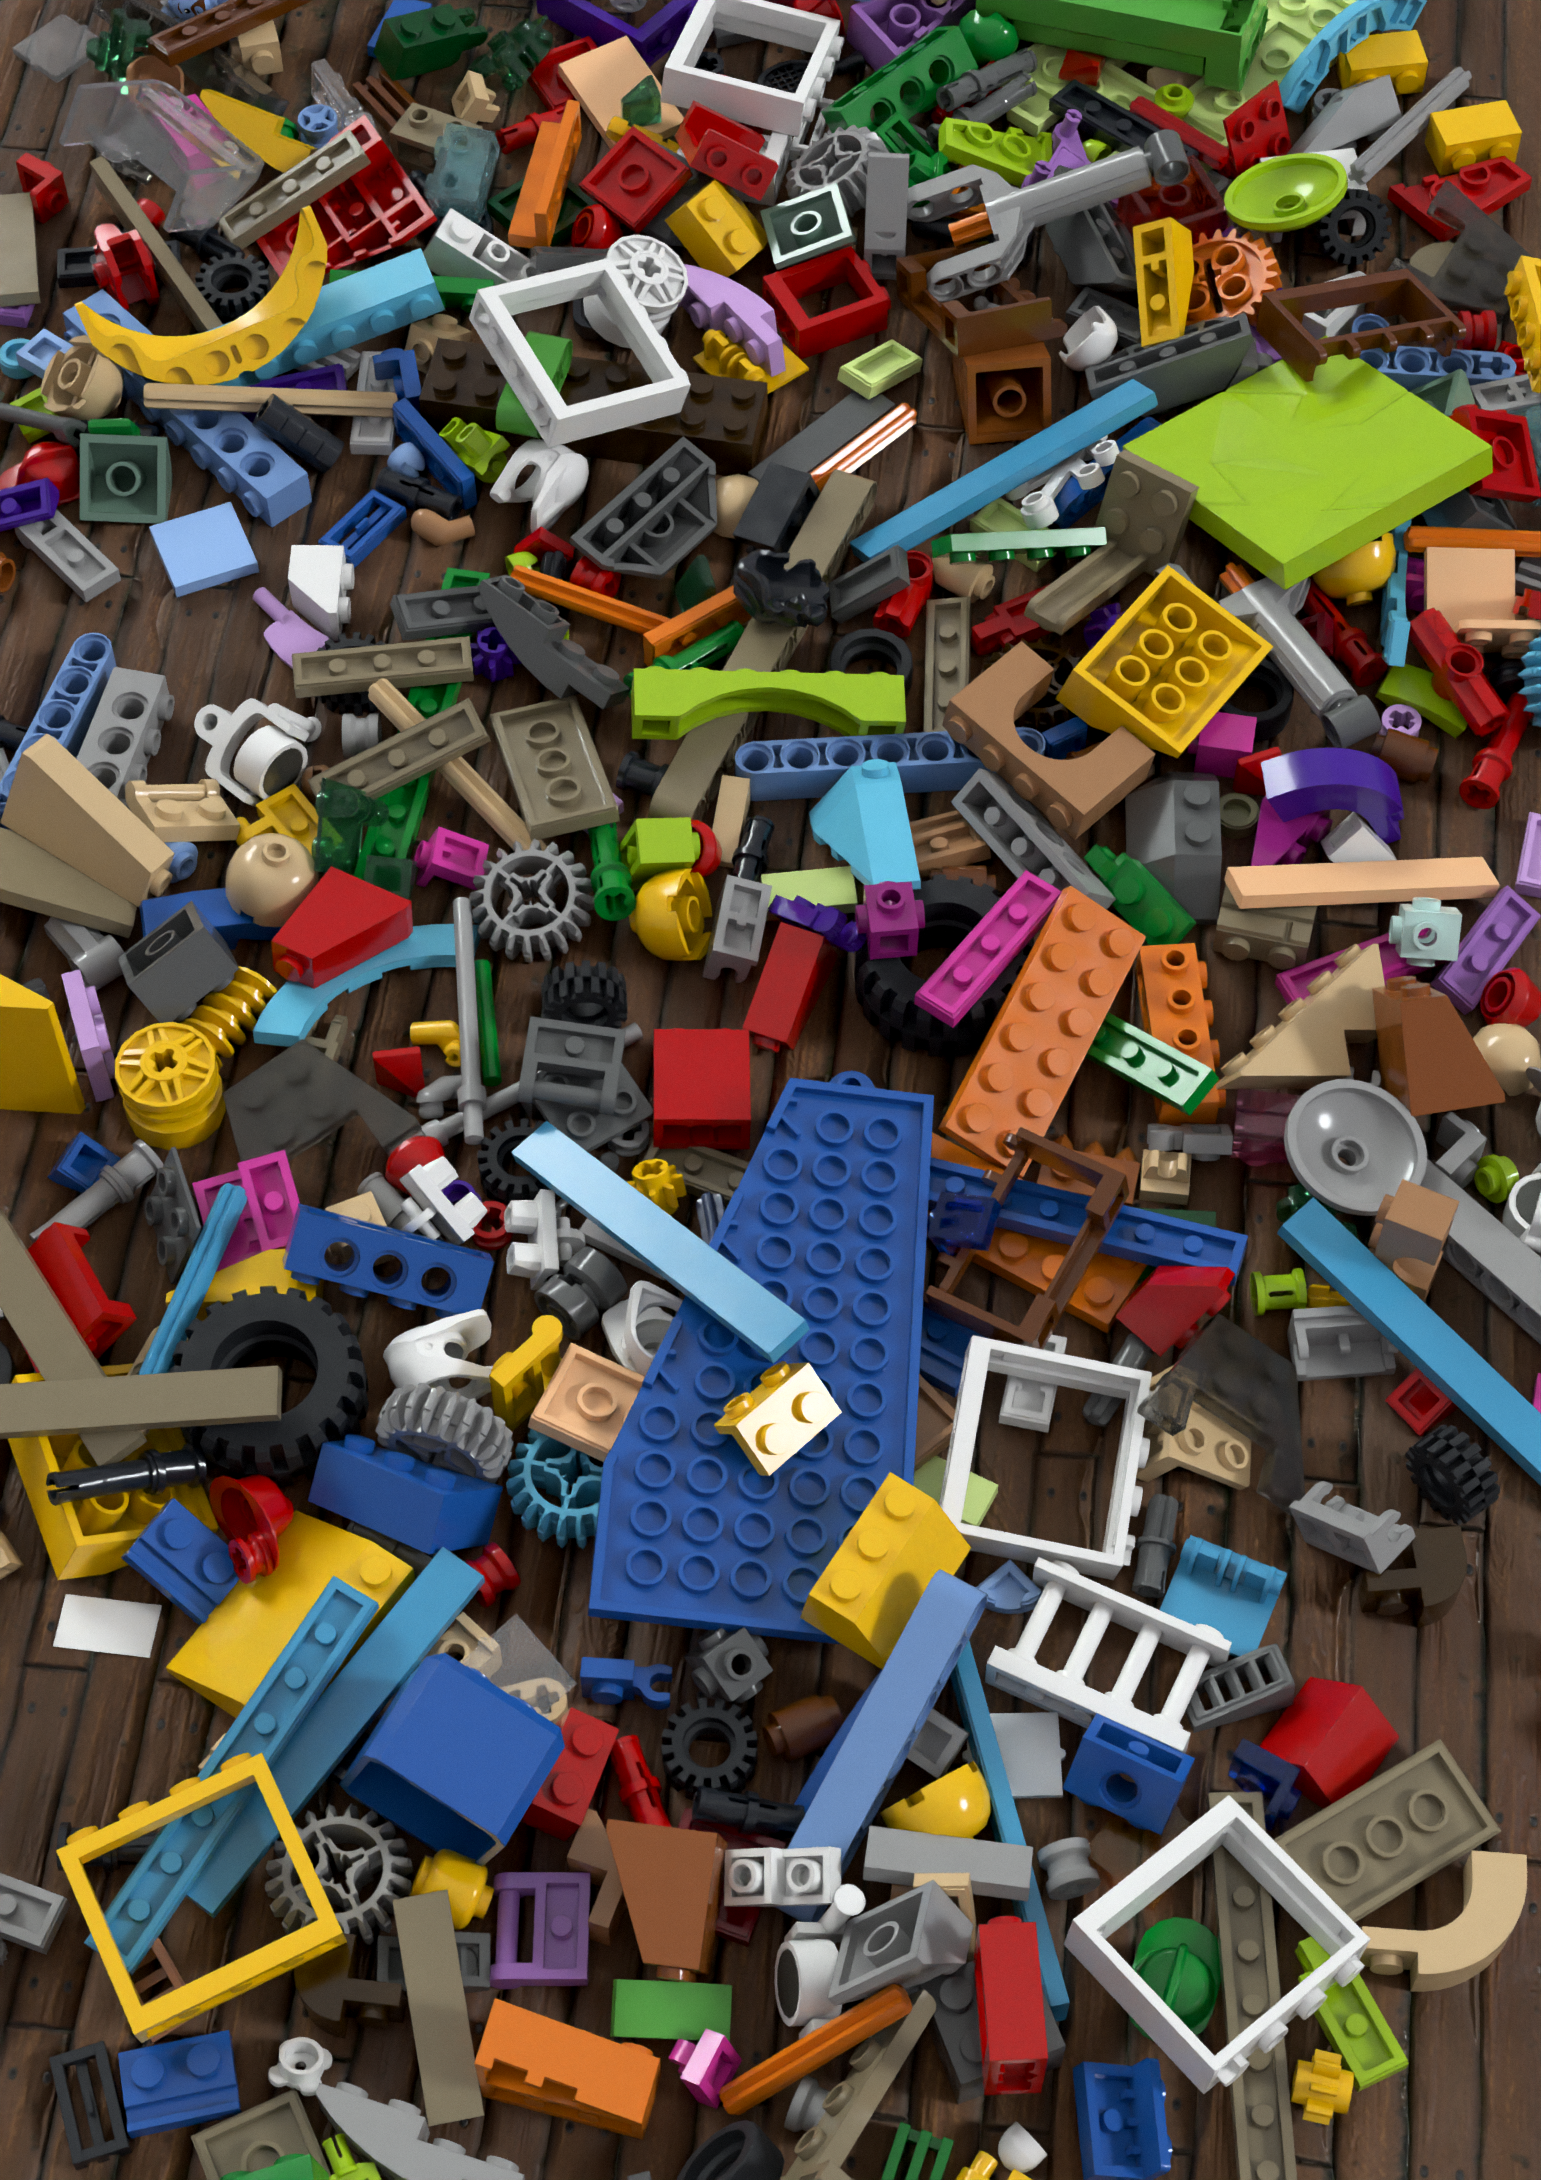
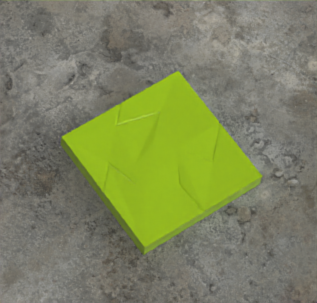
M1343 354L1330 356L1326 364L1316 366L1313 381L1305 382L1284 359H1281L1231 386L1225 392H1220L1123 445V450L1125 449L1198 486L1199 489L1189 519L1284 590L1493 473L1492 446L1413 393L1408 392L1404 387L1362 359L1349 360Z

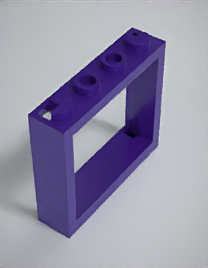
M536 0L538 14L581 38L590 36L597 47L627 35L647 66L650 67L676 45L698 0H672L638 29L586 0Z

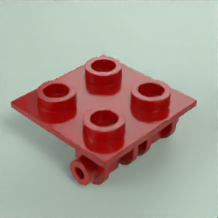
M1277 80L1271 82L1223 120L1230 150V160L1227 165H1224L1221 170L1217 171L1226 178L1236 179L1249 168L1259 164L1260 158L1283 156L1292 148Z

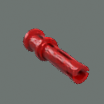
M1309 576L1311 585L1301 609L1308 617L1326 611L1334 621L1332 657L1347 666L1352 672V681L1358 687L1371 685L1387 670L1388 665L1384 662L1382 654L1376 653L1367 643V634L1362 629L1351 627L1315 584L1313 578Z
M1518 692L1510 696L1506 705L1511 713L1508 721L1493 732L1487 747L1476 753L1472 760L1473 771L1470 776L1464 778L1459 787L1461 798L1474 808L1490 809L1494 807L1500 798L1499 787L1501 783L1508 780L1513 771L1512 755L1515 749H1517L1530 718L1534 714L1533 712L1523 710L1528 703L1527 697Z

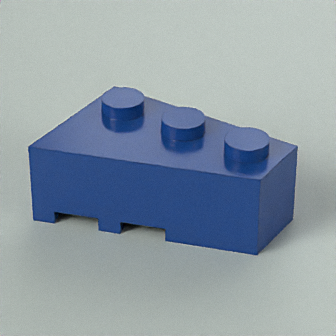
M348 1434L344 1440L322 1443L308 1501L422 1552L435 1554L442 1547L452 1551L488 1545L503 1486L427 1463L407 1454L375 1446V1441L367 1437Z

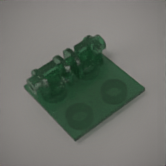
M544 15L532 22L529 18L524 19L511 32L507 33L505 30H501L495 34L487 43L490 49L486 54L476 58L469 65L468 70L482 74L483 79L498 73L502 78V85L507 90L520 89L553 47L552 34L542 28L548 16Z
M322 778L321 790L317 794L315 803L316 812L319 816L317 837L314 838L311 849L312 858L315 862L314 871L325 874L332 866L354 876L361 852L363 827H380L385 824L389 817L388 806L381 800L365 796L366 791L328 778Z

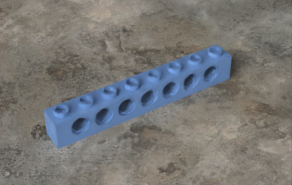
M103 289L82 301L94 312L117 325L153 335ZM75 306L62 313L67 330L64 332L66 342L77 336H88ZM121 366L124 378L122 397L126 400L131 398L140 407L141 412L151 423L156 421L165 430L173 444L176 446L182 445L190 452L194 462L201 469L207 468L216 476L219 484L226 492L236 494L252 516H260L269 526L274 527L312 502L308 473L264 433L252 426V423L240 412L148 409L144 407L143 403L144 385L146 383L163 382L140 376Z

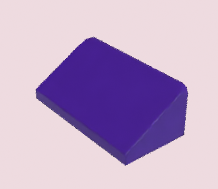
M49 478L0 490V532L54 518L59 501V490Z

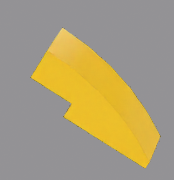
M203 89L201 91L200 99L224 129L253 155L275 169L285 173L317 151L318 148L280 134L285 118L211 89Z

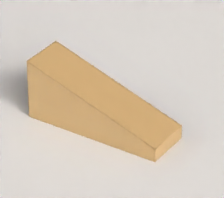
M722 775L712 828L722 848V858L719 866L734 867L732 864L733 853L736 848L740 847L751 801L749 778Z

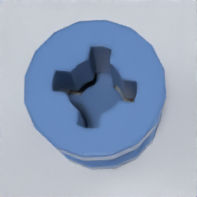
M322 104L311 105L304 108L298 115V126L302 132L301 142L318 148L317 150L325 146L333 136L339 133L337 129V114L329 106Z

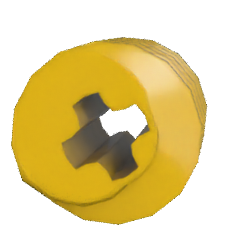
M238 966L239 970L233 973L234 978L227 987L217 993H208L203 1000V1005L197 1006L190 1014L191 1018L184 1019L180 1023L192 1026L204 1034L213 1047L215 1055L218 1053L225 1058H231L234 1054V1049L228 1040L237 1045H243L247 1038L241 1028L253 1032L257 1023L254 1016L259 1018L267 1006L265 1002L269 1003L271 998L277 993L276 988L267 979L257 972ZM216 1055V1062L218 1063V1067L220 1070L222 1068V1063L219 1057Z

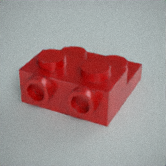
M1467 404L1455 408L1452 411L1453 415L1449 416V418L1492 446L1493 473L1470 485V495L1531 503L1541 498L1526 416L1508 414L1507 410L1504 409L1492 411L1479 409L1475 404Z

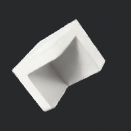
M1352 812L1320 841L1328 858L1333 863L1397 860L1389 846L1355 812Z

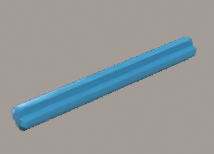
M225 1183L221 1186L138 1375L169 1373V1370L175 1366L172 1355L178 1342L186 1341L187 1339L185 1330L198 1314L246 1204V1192L241 1186H234L230 1183Z

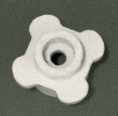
M297 2037L284 2041L279 2047L278 2063L269 2069L268 2079L275 2087L286 2085L292 2089L300 2090L304 2096L316 2095L318 2085L322 2083L320 2079L324 2070L329 2069L332 2065V2055L315 2040L307 2037ZM295 2067H304L305 2069L298 2070Z

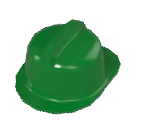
M1173 1917L1159 1921L1145 1932L1138 1945L1132 1969L1180 2020L1198 2036L1205 2030L1213 2014L1221 1983L1218 1939L1206 1926L1192 1919ZM1129 2015L1132 2024L1137 2028V2030L1144 2037L1152 2040V2038Z

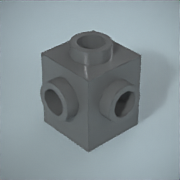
M744 1627L733 1632H727L721 1628L708 1630L698 1638L697 1643L699 1646L684 1656L693 1669L691 1675L695 1684L706 1697L712 1698V1700L719 1698L729 1702L735 1700L737 1703H742L753 1697L763 1688L760 1680L773 1671L765 1659L769 1655L765 1643L759 1635L749 1634ZM733 1658L739 1665L734 1671L731 1666Z

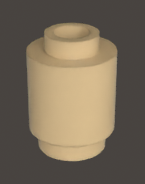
M976 556V562L950 565L949 557H932L933 577L937 585L959 597L970 596L971 603L976 602L979 598L985 599L991 592L995 583V576L992 575L993 566Z

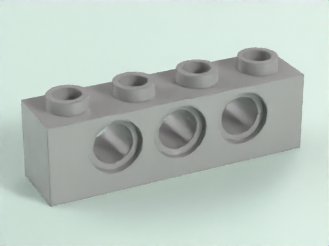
M114 667L76 759L130 810L125 798L126 784L128 781L144 780L146 782L147 764L151 755L156 756L161 743L160 731L164 721H170L172 718L175 701L174 696L169 694L165 675Z
M979 768L951 801L954 807L1017 878L1027 870L1060 891L1073 886L1106 910L1116 900L1114 895L1030 801L1021 798L1014 790V787L999 774Z

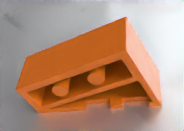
M496 1998L494 1999L474 2063L482 2097L641 2140L645 2136L662 2076L660 2058L653 2056V2052L644 2046L627 2042L619 2044Z

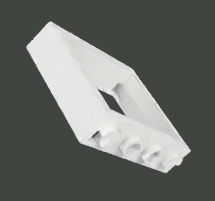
M698 0L664 67L660 102L689 109L694 100L734 121L799 137L805 121L812 122L816 103L821 102L826 81L830 82L835 60L839 61L841 49L844 44V37L838 36L841 20L764 0ZM718 28L813 53L795 94L694 68L713 29Z
M611 258L477 290L469 320L548 448L681 412L691 386L688 376L669 351L666 340L659 335L650 321L645 307L639 304L630 290L625 276L618 271ZM597 294L653 383L567 406L511 315Z
M972 1335L965 1352L939 1500L940 1507L970 1545V1551L1033 1564L1036 1563L1038 1557L1049 1562L1059 1560L1070 1564L1081 1574L1110 1580L1115 1579L1123 1565L1130 1566L1131 1553L1135 1547V1536L1128 1534L1130 1516H1138L1143 1494V1487L1135 1486L1137 1468H1145L1150 1448V1439L1142 1437L1145 1420H1152L1157 1402L1155 1401L1156 1392L1150 1391L1152 1372ZM987 1371L1126 1399L1102 1552L961 1523Z
M1228 1795L1074 1918L1064 1945L1193 2084L1205 2094L1219 2081L1225 2087L1233 2083L1249 2066L1246 2058L1258 2048L1264 2053L1273 2049L1289 2031L1285 2025L1296 2015L1306 2020L1316 2012L1327 1999V1995L1324 1992L1335 1982L1341 1987L1350 1983L1365 1966L1360 1961V1958L1370 1938ZM1223 1845L1331 1957L1214 2056L1105 1939Z

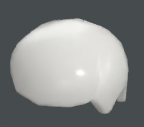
M1093 306L1086 311L1063 337V343L1068 350V354L1060 351L1059 356L1066 366L1074 371H1085L1086 368L1095 364L1099 365L1111 356L1118 340L1117 327L1114 321L1100 306Z

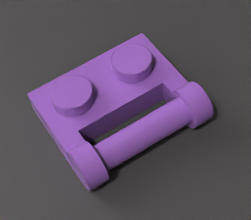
M505 1872L495 1875L493 1894L498 1897L496 1955L495 1964L490 1966V1986L498 1989H515L520 1986H588L590 1941L588 1919L591 1911V1873ZM523 1896H535L532 1963H517L520 1898Z

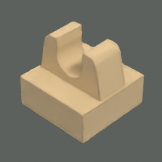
M468 70L451 99L455 116L474 124L478 121L492 123L500 111L499 106L492 105L496 98V93L486 88L482 74Z
M1143 1149L1139 1200L1187 1205L1192 1154Z

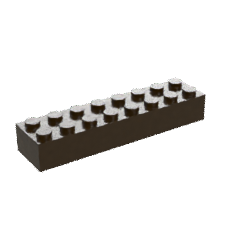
M438 338L419 397L421 416L438 435L454 417L462 419L466 425L476 423L483 430L503 436L510 446L520 447L530 439L543 440L542 437L534 438L496 429L497 406L507 380L485 344ZM572 356L569 371L559 394L565 404L569 406L649 385L653 382L641 365ZM686 372L691 386L680 413L561 445L584 457L650 466L684 436L715 462L716 475L730 476L741 474L748 476V472L756 466L768 418L767 383Z

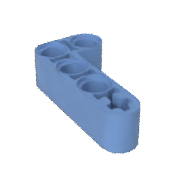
M1363 314L1354 320L1351 333L1389 327V323L1379 315ZM1398 346L1397 350L1391 353H1385L1381 348L1361 351L1359 357L1404 387L1408 392L1458 369H1462L1466 373L1470 386L1514 377L1516 371V363L1510 356L1490 351L1452 349L1451 356L1443 357L1435 348Z

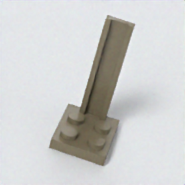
M1125 449L1117 454L1094 527L1106 528L1107 545L1098 547L1096 551L1032 597L1026 606L1024 616L1037 622L1041 628L1062 635L1143 572L1154 576V570L1168 563L1174 564L1199 487Z
M925 1989L908 1995L913 2005L909 2014L875 2033L855 2050L849 2061L853 2068L845 2081L836 2085L826 2096L822 2104L825 2113L817 2126L810 2128L798 2141L794 2149L798 2156L787 2174L781 2176L779 2180H855L851 2179L840 2167L936 2011V2002Z

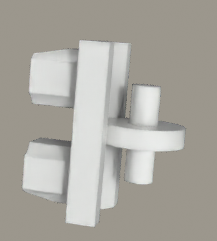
M444 1156L426 1164L424 1167L418 1164L399 1179L416 1200L415 1202L410 1196L399 1205L411 1220L400 1229L402 1231L413 1233L418 1229L423 1236L436 1239L441 1235L437 1230L438 1228L450 1243L460 1245L475 1234L472 1228L487 1213V1209L472 1192L468 1193L456 1204H451L441 1190L455 1180L458 1175Z
M540 1189L534 1200H511L504 1212V1225L507 1232L528 1234V1243L512 1242L508 1248L506 1257L507 1273L530 1278L531 1290H538L547 1282L549 1276L558 1272L559 1266L563 1267L572 1258V1254H576L582 1247H585V1235L578 1229L570 1228L569 1218L559 1217L556 1219L555 1192L552 1190Z

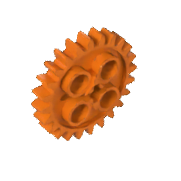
M1233 228L1227 237H1223L1221 230L1217 229L1213 239L1209 240L1204 233H1200L1199 243L1195 245L1192 243L1194 275L1185 327L1203 320L1224 316L1233 317L1241 313H1246L1249 324L1256 327L1263 293L1276 291V289L1282 287L1279 277L1282 274L1272 248L1266 247L1263 238L1254 241L1252 233L1249 231L1240 238L1237 229ZM1209 263H1211L1216 276L1215 283L1223 306L1221 313H1218L1214 301V291L1208 277L1206 267Z

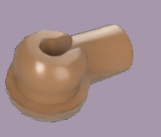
M418 509L411 517L413 531L436 546H443L475 536L474 526L469 515L448 521L431 510Z

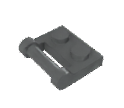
M530 1016L517 1102L532 1104L534 1099L600 1109L599 1114L614 1116L626 1030ZM537 1070L604 1079L603 1089L536 1080Z

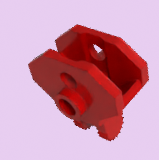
M105 223L97 226L94 231L97 245L93 246L97 263L92 264V270L99 287H106L108 294L127 311L129 310L128 304L142 299H146L150 307L158 304L160 296L153 271L155 269L154 260L149 248L144 245L138 231L135 229L122 234L115 224Z

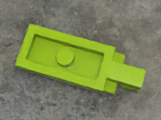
M1312 1936L1300 1941L1297 1949L1294 1951L1305 1972L1299 1976V1983L1331 1957ZM1360 1974L1344 1987H1341L1337 1982L1330 1986L1324 1992L1327 1995V1999L1314 2012V2015L1335 2053L1342 2055L1341 2064L1343 2068L1354 2072L1353 2086L1356 2091L1360 2092L1406 2069L1409 2064L1408 2059Z

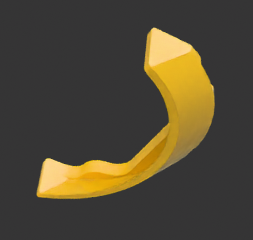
M311 206L301 208L299 227L292 254L273 288L257 305L241 317L222 327L187 336L145 334L127 329L107 320L86 306L82 301L74 305L92 345L125 369L163 383L196 385L222 383L238 378L244 371H255L279 355L298 335L311 316L319 297L327 265L328 246Z

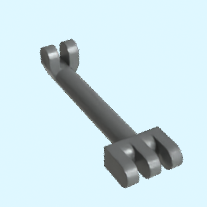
M0 390V420L52 432L58 441L64 445H72L74 449L78 448L80 440L73 436L75 431L84 433L87 428L85 423L74 418L59 417L2 403L1 401L5 393Z

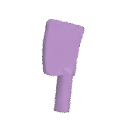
M265 587L255 591L253 600L275 621L265 630L264 637L281 661L293 669L292 654L314 652L319 647L326 650L325 641L329 639L328 636L308 625L292 610L289 611Z

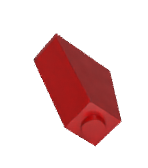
M331 866L271 940L274 971L289 981H298L313 989L407 939L413 932L412 901Z
M780 922L742 1027L743 1030H749V1036L753 1037L752 1045L772 1053H778L780 1047L794 1051L838 956L825 936Z

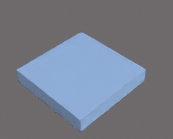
M231 502L149 526L151 538L176 597L259 572L257 560Z

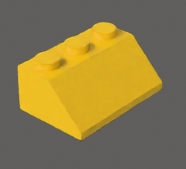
M890 1472L808 1594L800 1618L883 1670L934 1574L941 1569L954 1576L971 1547L935 1499Z

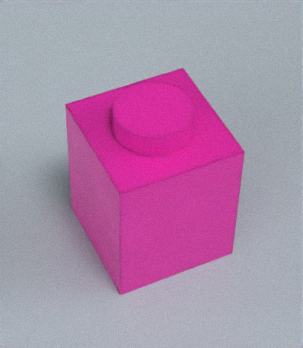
M1217 712L1188 746V753L1196 754L1194 772L1213 773L1215 776L1234 778L1237 760L1252 754L1257 717Z

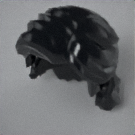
M765 549L751 552L747 557L739 560L734 573L733 593L740 605L754 619L766 624L778 623L787 628L792 626L806 628L807 624L818 627L824 622L827 616L826 611L828 610L825 601H827L830 595V590L826 583L821 580V574L816 568L815 561L812 559L800 560L792 568L785 569L784 564L789 562L790 553H774Z

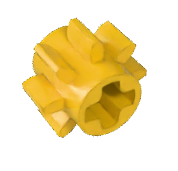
M649 1159L640 1162L631 1172L633 1181H627V1183L669 1215H672L677 1207H679L677 1198L687 1195L683 1174H677L676 1166H668V1163L662 1159Z
M1315 2049L1311 2062L1297 2060L1290 2102L1303 2105V2120L1329 2125L1333 2112L1347 2114L1352 2095L1354 2072L1341 2069V2054Z

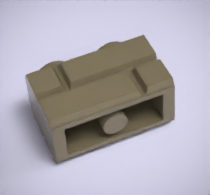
M1226 885L1212 951L1221 952L1228 959L1236 961L1247 958L1265 961L1272 967L1280 970H1289L1293 967L1305 964L1317 906L1239 909Z

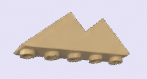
M1354 944L1342 952L1334 960L1338 968L1332 974L1329 970L1323 972L1306 987L1311 994L1305 1000H1302L1301 997L1295 999L1278 1014L1282 1019L1280 1024L1276 1027L1271 1024L1250 1040L1249 1043L1254 1048L1247 1055L1241 1052L1221 1068L1225 1076L1216 1084L1217 1089H1311L1326 1081L1350 1077L1351 1071L1346 1043H1368L1377 1038L1372 988L1385 987L1379 945L1372 944L1361 950L1357 944Z

